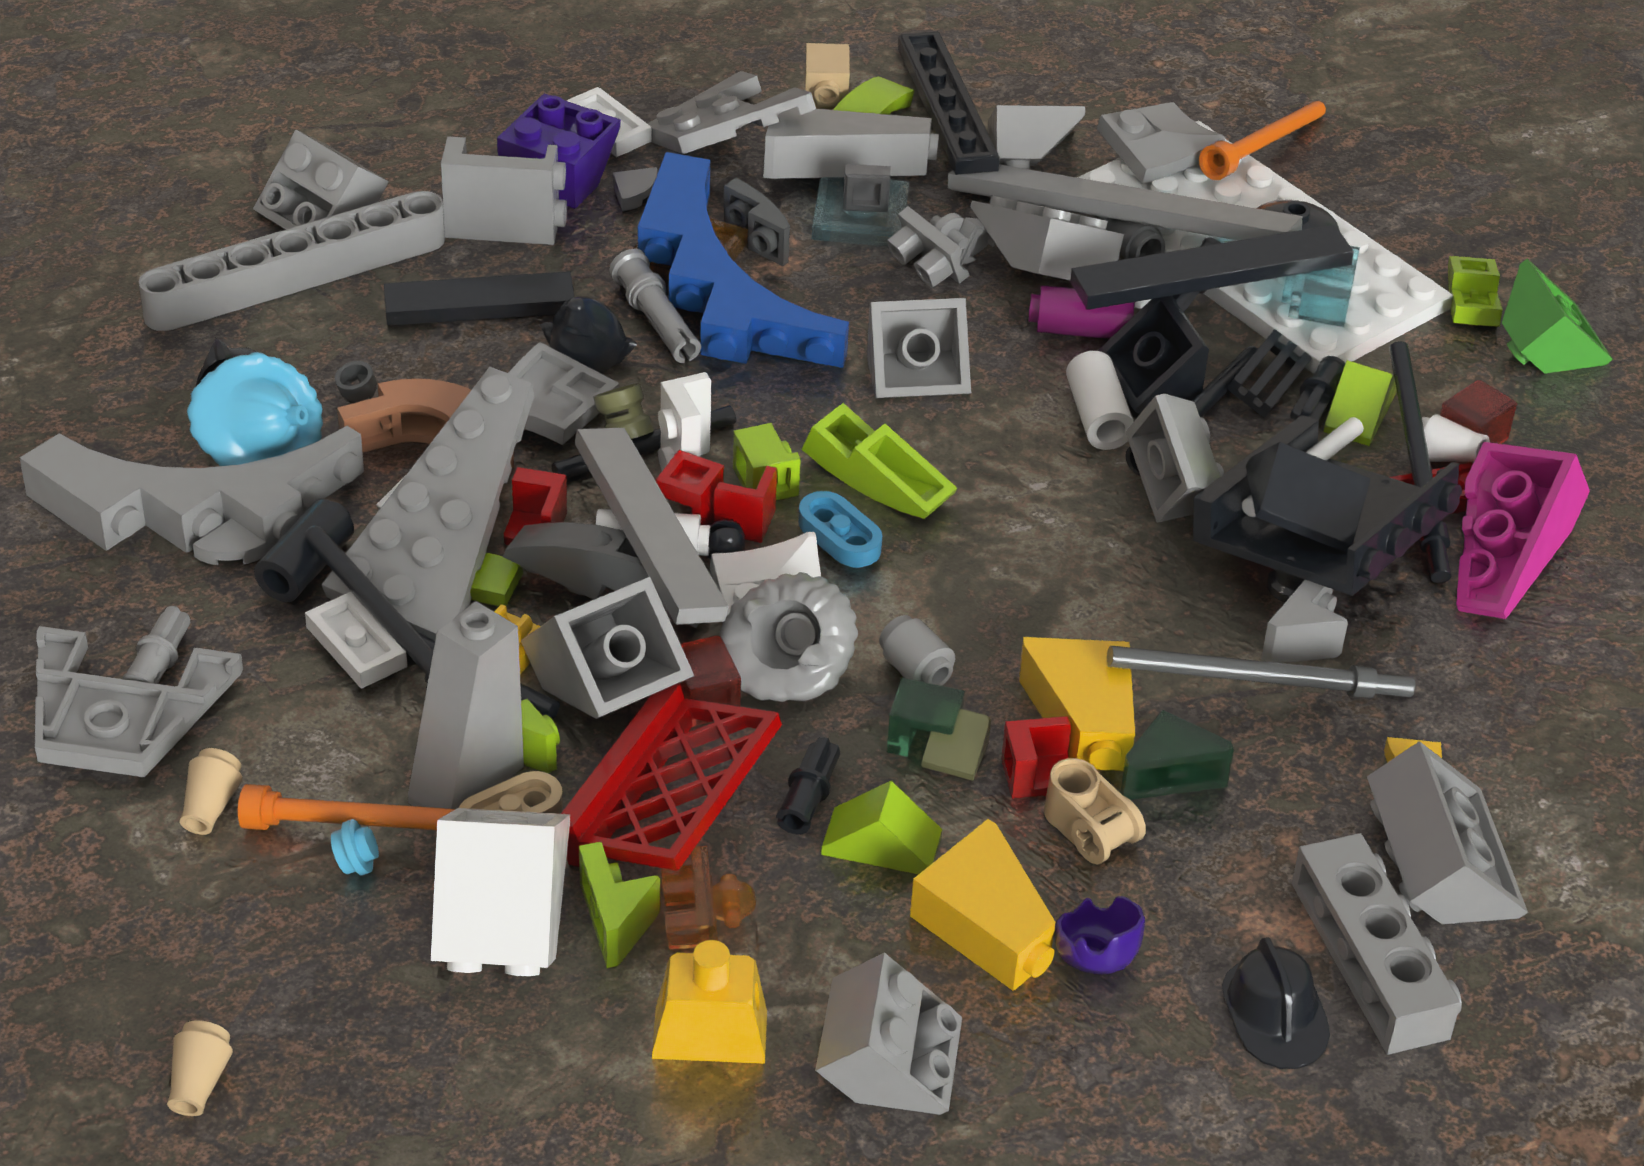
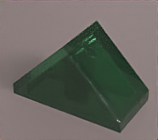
M1162 710L1127 753L1120 793L1128 799L1134 800L1227 787L1234 753L1233 745L1227 739Z

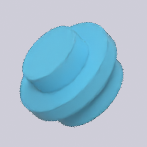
M355 819L343 822L341 829L331 833L333 854L343 873L348 875L357 872L359 875H365L372 872L373 860L379 857V849L376 838L368 826L361 827Z

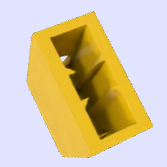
M707 940L699 943L693 953L677 952L671 955L656 1004L652 1059L765 1064L767 1008L756 960L747 955H730L728 947L716 940Z

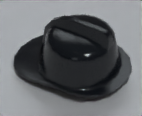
M1269 937L1262 938L1257 949L1251 950L1226 973L1222 983L1223 997L1238 1037L1250 1054L1260 1062L1279 1069H1299L1314 1063L1326 1051L1330 1038L1328 1019L1314 987L1309 964L1301 955L1291 949L1274 946Z

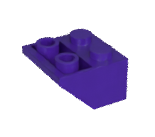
M544 93L497 137L498 156L543 159L546 156L548 145H557L558 162L566 163L564 190H559V199L566 200L568 207L576 209L598 187L620 130L621 119Z

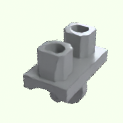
M909 206L898 213L902 228L887 240L893 258L902 265H906L921 253L923 257L915 262L914 266L921 280L931 288L948 276L959 284L970 276L968 270L960 265L962 249L969 242V239L959 232L965 220L963 217L956 213H949L942 218L936 215L929 223Z

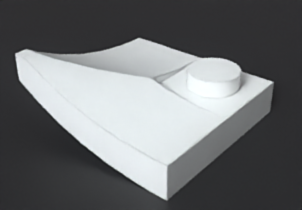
M806 532L800 536L767 547L732 553H714L711 555V577L717 587H719V591L729 606L726 617L729 615L731 606L735 601L742 599L750 589L758 587L767 579H777L781 574L796 575L799 572L807 573L811 577L821 576L815 532Z

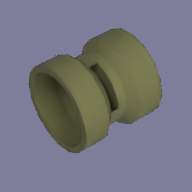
M640 383L619 387L593 396L597 411L604 415L606 422L604 428H625L631 439L654 431L650 416L643 412L641 403L644 399V394ZM628 409V411L618 414V411Z

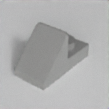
M1304 580L1268 622L1261 660L1287 663L1338 657L1342 653L1348 622L1347 619L1333 612L1337 602V597L1332 595L1333 589Z

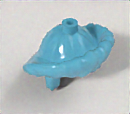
M254 352L249 355H239L225 360L214 371L209 372L191 392V402L187 409L190 433L198 442L200 448L209 454L219 466L240 465L280 456L316 443L322 438L321 428L323 426V419L321 415L323 408L317 399L316 390L309 385L308 378L304 374L298 373L295 367L285 363L280 358Z

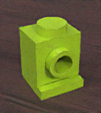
M772 423L734 430L733 469L742 487L757 489L766 466L777 468L776 500L799 496L801 458L798 452H791V448L786 440H780Z

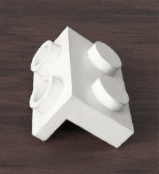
M706 372L661 382V410L658 412L661 448L658 450V459L662 471L678 450L699 457L710 451L711 379Z

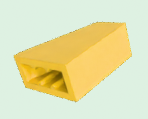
M1023 637L1019 682L1042 718L1063 716L1069 718L1071 733L1068 757L1085 760L1093 765L1096 770L1130 771L1135 738L1131 669L1107 666L1108 648L1110 646L1130 647V642Z
M990 819L984 821L913 878L910 917L1012 991L1016 990L1031 976L1037 978L1042 975L1051 964L1055 954L1052 945L1056 922L999 827Z

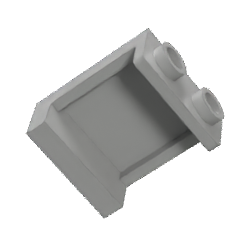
M447 136L441 160L445 238L554 245L557 227H565L567 216V201L559 199V190H564L566 163L558 162V146L548 145L546 156L543 159L467 154L466 137Z

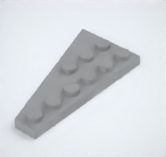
M489 367L346 552V555L416 632L434 641L437 631L470 605L472 598L470 589L476 571L481 570L500 508L499 496L503 484L508 483L512 470L510 461L516 443L521 441L535 396L531 382L493 367ZM333 571L322 584L326 597L332 600L351 592Z

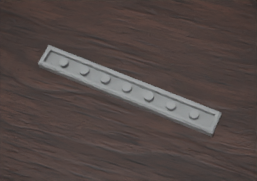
M999 164V171L955 175L952 170L948 173V188L954 191L988 197L993 195L1039 206L1232 240H1244L1302 230L1303 216Z

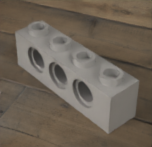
M1362 833L1300 846L1292 886L1385 1053L1390 1055L1451 1040L1457 1015L1462 1008L1460 992L1452 980H1447L1437 963L1431 941L1426 936H1421L1411 919L1410 908L1406 899L1394 890L1387 878L1385 865L1380 855L1372 852Z

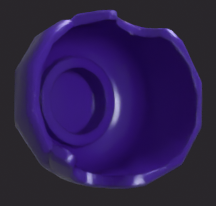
M1124 896L1115 897L1113 903L1107 908H1099L1093 904L1090 898H1086L1073 912L1064 913L1057 919L1053 939L1061 958L1068 965L1083 972L1111 974L1123 970L1138 954L1144 935L1145 917L1142 908Z

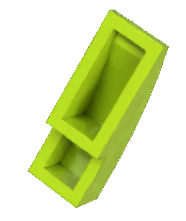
M844 403L812 426L801 449L825 470L853 489L879 503L923 519L954 495L957 490L953 483L888 425L884 423L874 431Z

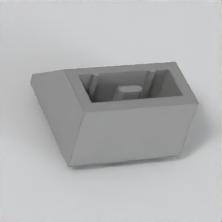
M295 130L253 210L282 228L289 229L378 203L389 181L331 146L301 131Z
M884 952L832 978L815 1071L855 1103L938 1115L949 1111L962 1016Z

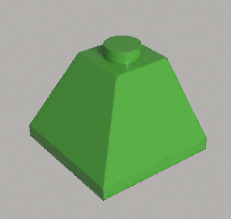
M1528 258L1523 261L1519 266L1502 320L1504 328L1511 337L1507 346L1512 354L1523 365L1531 361L1544 374L1604 366L1612 361L1613 358L1577 304Z

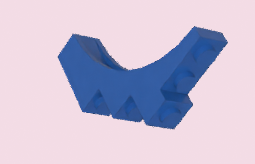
M666 152L638 224V249L645 253L649 262L671 266L669 272V301L675 308L704 313L701 320L700 355L747 364L750 352L756 351L843 368L848 351L849 322L814 313L786 301L754 281L731 259L715 235L707 212L710 196V160Z

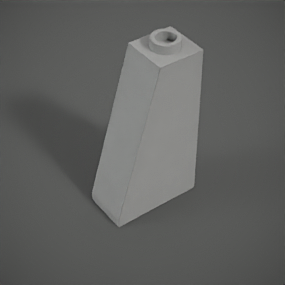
M798 107L778 114L779 122L769 125L767 128L763 178L844 177L845 164L891 166V176L926 175L928 160L937 161L939 134L930 133L932 118L815 109L800 115Z
M477 601L440 628L436 634L408 791V803L412 806L457 809L468 797L510 779L524 767L518 626Z

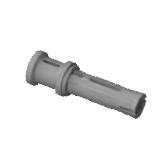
M628 249L621 252L610 264V277L617 285L624 287L628 303L634 309L644 312L672 353V357L679 363H685V358L680 352L681 349L688 361H692L700 353L701 343L693 335L667 298L665 281L659 274L651 271L649 259L642 250Z

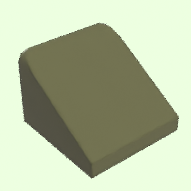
M941 704L934 719L921 767L973 781L989 744L990 717Z

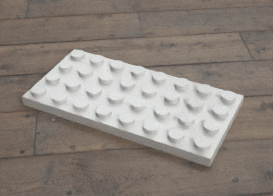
M1199 120L1196 121V123L1200 126L1213 131L1209 126L1203 124ZM1250 155L1240 159L1236 171L1221 180L1208 178L1202 172L1199 163L1173 175L1141 183L1120 157L1077 177L1257 208L1262 204L1275 200H1299L1314 204L1332 215L1339 226V231L1354 251L1352 265L1208 289L1204 293L1265 339L1268 338L1274 329L1282 334L1278 339L1281 343L1286 345L1289 341H1292L1297 345L1293 352L1301 357L1304 352L1311 356L1312 359L1305 368L1313 374L1317 370L1322 358L1326 356L1338 357L1345 363L1347 360L1352 362L1448 311L1451 307L1453 294ZM1098 216V217L1101 218L1102 220H1106V219H1107V217ZM1154 226L1159 229L1165 241L1164 253L1170 249L1184 250L1200 247L1204 238L1208 237L1214 238L1220 243L1238 241Z

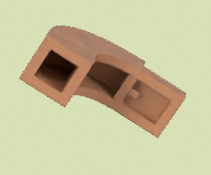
M401 379L378 383L379 397L337 407L339 429L349 426L360 433L363 453L406 442L430 444L471 390L454 383L431 379ZM514 451L510 461L512 468H514Z

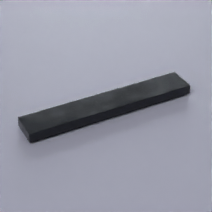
M940 32L898 35V50L928 116L932 118L933 127L936 133L939 134V140L955 175L999 171L1000 157Z
M1329 225L1071 268L1070 282L1085 308L1090 310L1352 265L1354 251L1337 226Z

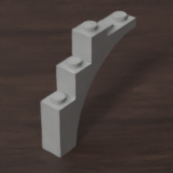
M349 426L339 429L316 443L286 454L240 465L183 468L159 467L136 463L88 449L60 433L20 457L26 496L106 551L127 537H130L139 529L147 526L185 553L193 550V543L232 518L266 541L268 552L313 502L326 498L364 472L361 434Z

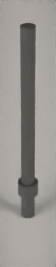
M1110 646L1107 651V666L1114 668L1347 691L1349 697L1367 699L1373 698L1375 694L1411 698L1415 691L1414 677L1377 673L1374 667L1352 665L1349 670L1120 646Z

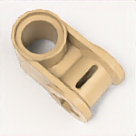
M1067 758L1053 766L1044 805L1045 817L1051 825L1056 827L1077 847L1086 860L1096 865L1108 860L1113 849L1123 843L1133 844L1143 839L1146 834V825L1138 807L1130 799L1117 791L1098 773L1093 765L1078 758Z

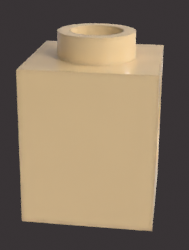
M806 43L805 91L812 93L816 109H834L849 94V44Z

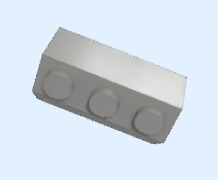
M1420 741L1367 776L1374 799L1370 801L1371 808L1377 819L1384 825L1388 840L1384 843L1385 849L1391 860L1399 868L1403 880L1399 884L1400 892L1414 911L1419 912L1423 910L1441 924L1519 919L1528 913L1481 788Z

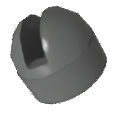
M364 361L349 362L336 372L335 383L342 397L348 402L356 403L368 397L371 399L377 389V381L372 367ZM356 380L359 381V384L354 386L351 385L352 382Z

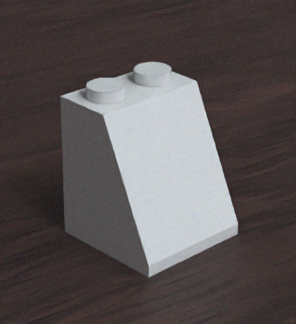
M457 808L437 820L431 961L447 962V970L463 973L482 971V964L505 965V973L515 976L539 975L540 967L548 968L556 959L570 814Z

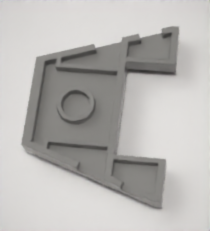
M740 71L683 104L659 112L656 115L657 118L647 124L652 127V143L685 154L736 137V129L753 123L766 127L778 123L777 115L787 110L798 107L800 115L815 110L816 106L811 92L796 87L754 105L744 102L742 100L762 92L757 75Z
M39 626L36 635L38 659H36L37 697L35 698V751L37 761L40 763L145 777L241 675L243 671L241 654L194 647L178 686H168L77 673L88 649L86 632Z

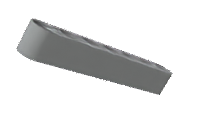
M416 191L146 271L140 276L138 281L144 322L149 328L156 331L174 330L439 249L445 242L442 198L430 191Z

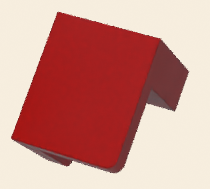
M678 450L655 481L666 499L692 507V514L701 515V525H711L714 522V490L719 482L724 483V465Z
M766 466L757 489L719 482L714 490V522L722 518L734 520L740 524L745 534V540L762 543L776 511L777 468Z
M517 467L512 478L513 512L504 532V543L506 545L513 541L525 525L564 522L567 514L566 475Z
M1068 717L1005 721L1001 760L1012 799L1046 796L1053 766L1057 762L1069 758L1068 748L1071 724Z

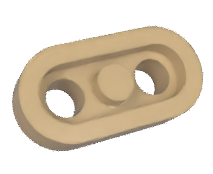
M540 771L525 772L468 797L460 804L459 808L561 814L563 809L562 786L554 776Z

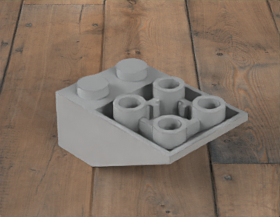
M991 195L990 204L973 200L971 202V209L1013 268L1070 280L1071 268L1118 261L1124 234L1106 230L1108 223L1106 220Z

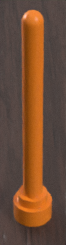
M1314 101L1232 144L1226 141H1217L1205 147L1199 155V165L1202 172L1212 180H1221L1236 171L1240 159L1322 117L1326 112L1324 103Z
M245 784L238 800V821L241 828L267 830L270 825H278L280 820L342 824L351 819H355L360 825L437 830V820L455 809L282 798L281 793L272 791L269 785Z

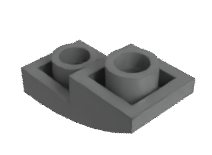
M734 178L724 185V223L748 234V249L781 266L789 263L790 225L782 212L761 192L738 178Z

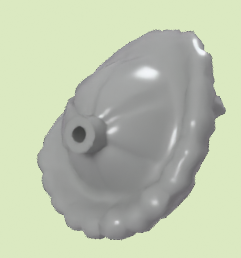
M802 572L796 575L781 574L777 579H767L758 587L750 589L742 599L735 601L731 606L730 613L720 630L721 646L719 651L724 673L738 689L749 693L758 700L770 699L780 702L787 700L807 701L821 696L828 690H832L838 684L840 676L848 668L849 661L855 650L854 641L858 637V629L855 625L857 617L851 609L848 596L841 593L836 584L828 583L824 577H811L807 573Z

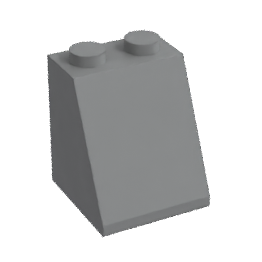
M650 577L556 615L521 640L542 689L596 719L694 676Z

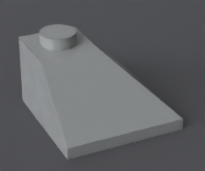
M997 105L988 119V134L1000 157L999 164L1024 169L1036 166L1076 128L1085 116V106Z

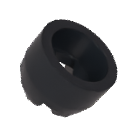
M722 518L710 525L709 555L707 556L709 559H711V555L714 553L745 551V534L740 524L734 520Z

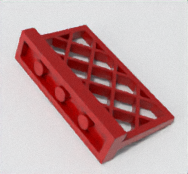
M675 684L652 694L561 813L570 814L566 857L568 864L580 867L579 846L602 842L608 859L679 871L782 726L779 713L685 699L680 684ZM693 719L713 722L689 732L693 726ZM747 727L756 729L753 733L733 741L728 736ZM721 738L723 745L694 755L693 748ZM685 752L686 759L663 767L669 757ZM730 759L732 760L727 769L705 777L702 771ZM694 773L698 779L670 791L667 790L665 785ZM659 788L660 795L636 803L644 792ZM706 795L707 798L702 805L678 813L676 806ZM669 810L671 817L641 828L638 821ZM632 824L633 832L610 839L616 829ZM678 832L680 833L670 849L649 845V843Z

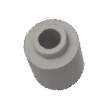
M901 615L885 626L879 638V644L883 648V656L917 690L925 691L931 688H938L948 681L953 672L955 653L922 620L912 619L908 615Z

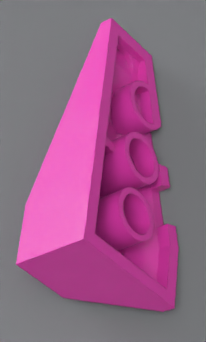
M1483 442L1465 480L1467 507L1466 516L1462 520L1464 548L1463 555L1460 556L1456 602L1460 612L1507 619L1571 533L1590 492L1576 454Z

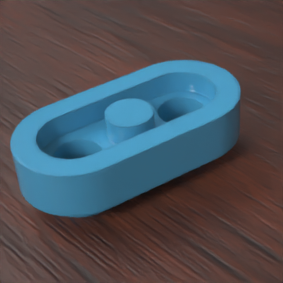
M817 491L806 495L801 500L798 521L800 529L804 533L815 532L817 544L835 560L849 567L860 568L871 565L879 559L882 550L881 529L844 497L830 491Z

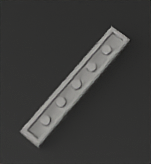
M625 428L577 429L575 446L645 571L651 578L674 623L679 625L725 621L729 607Z

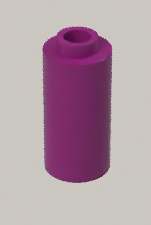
M1041 285L1040 295L1031 294L1028 322L1037 323V332L1110 339L1134 316L1135 302L1087 310L1074 288Z

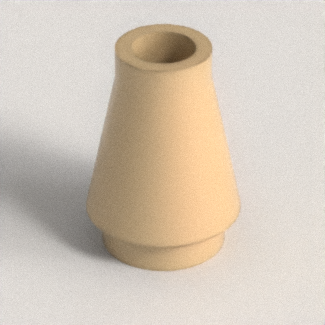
M206 748L199 752L198 757L193 758L189 762L184 807L180 818V824L183 828L200 835L212 832L216 820L243 781L240 773L241 763L234 755L221 749Z
M190 1021L184 1024L182 1032L174 1036L171 1090L167 1102L168 1107L172 1111L185 1116H199L203 1113L206 1101L233 1053L229 1045L230 1034L223 1027L207 1021Z

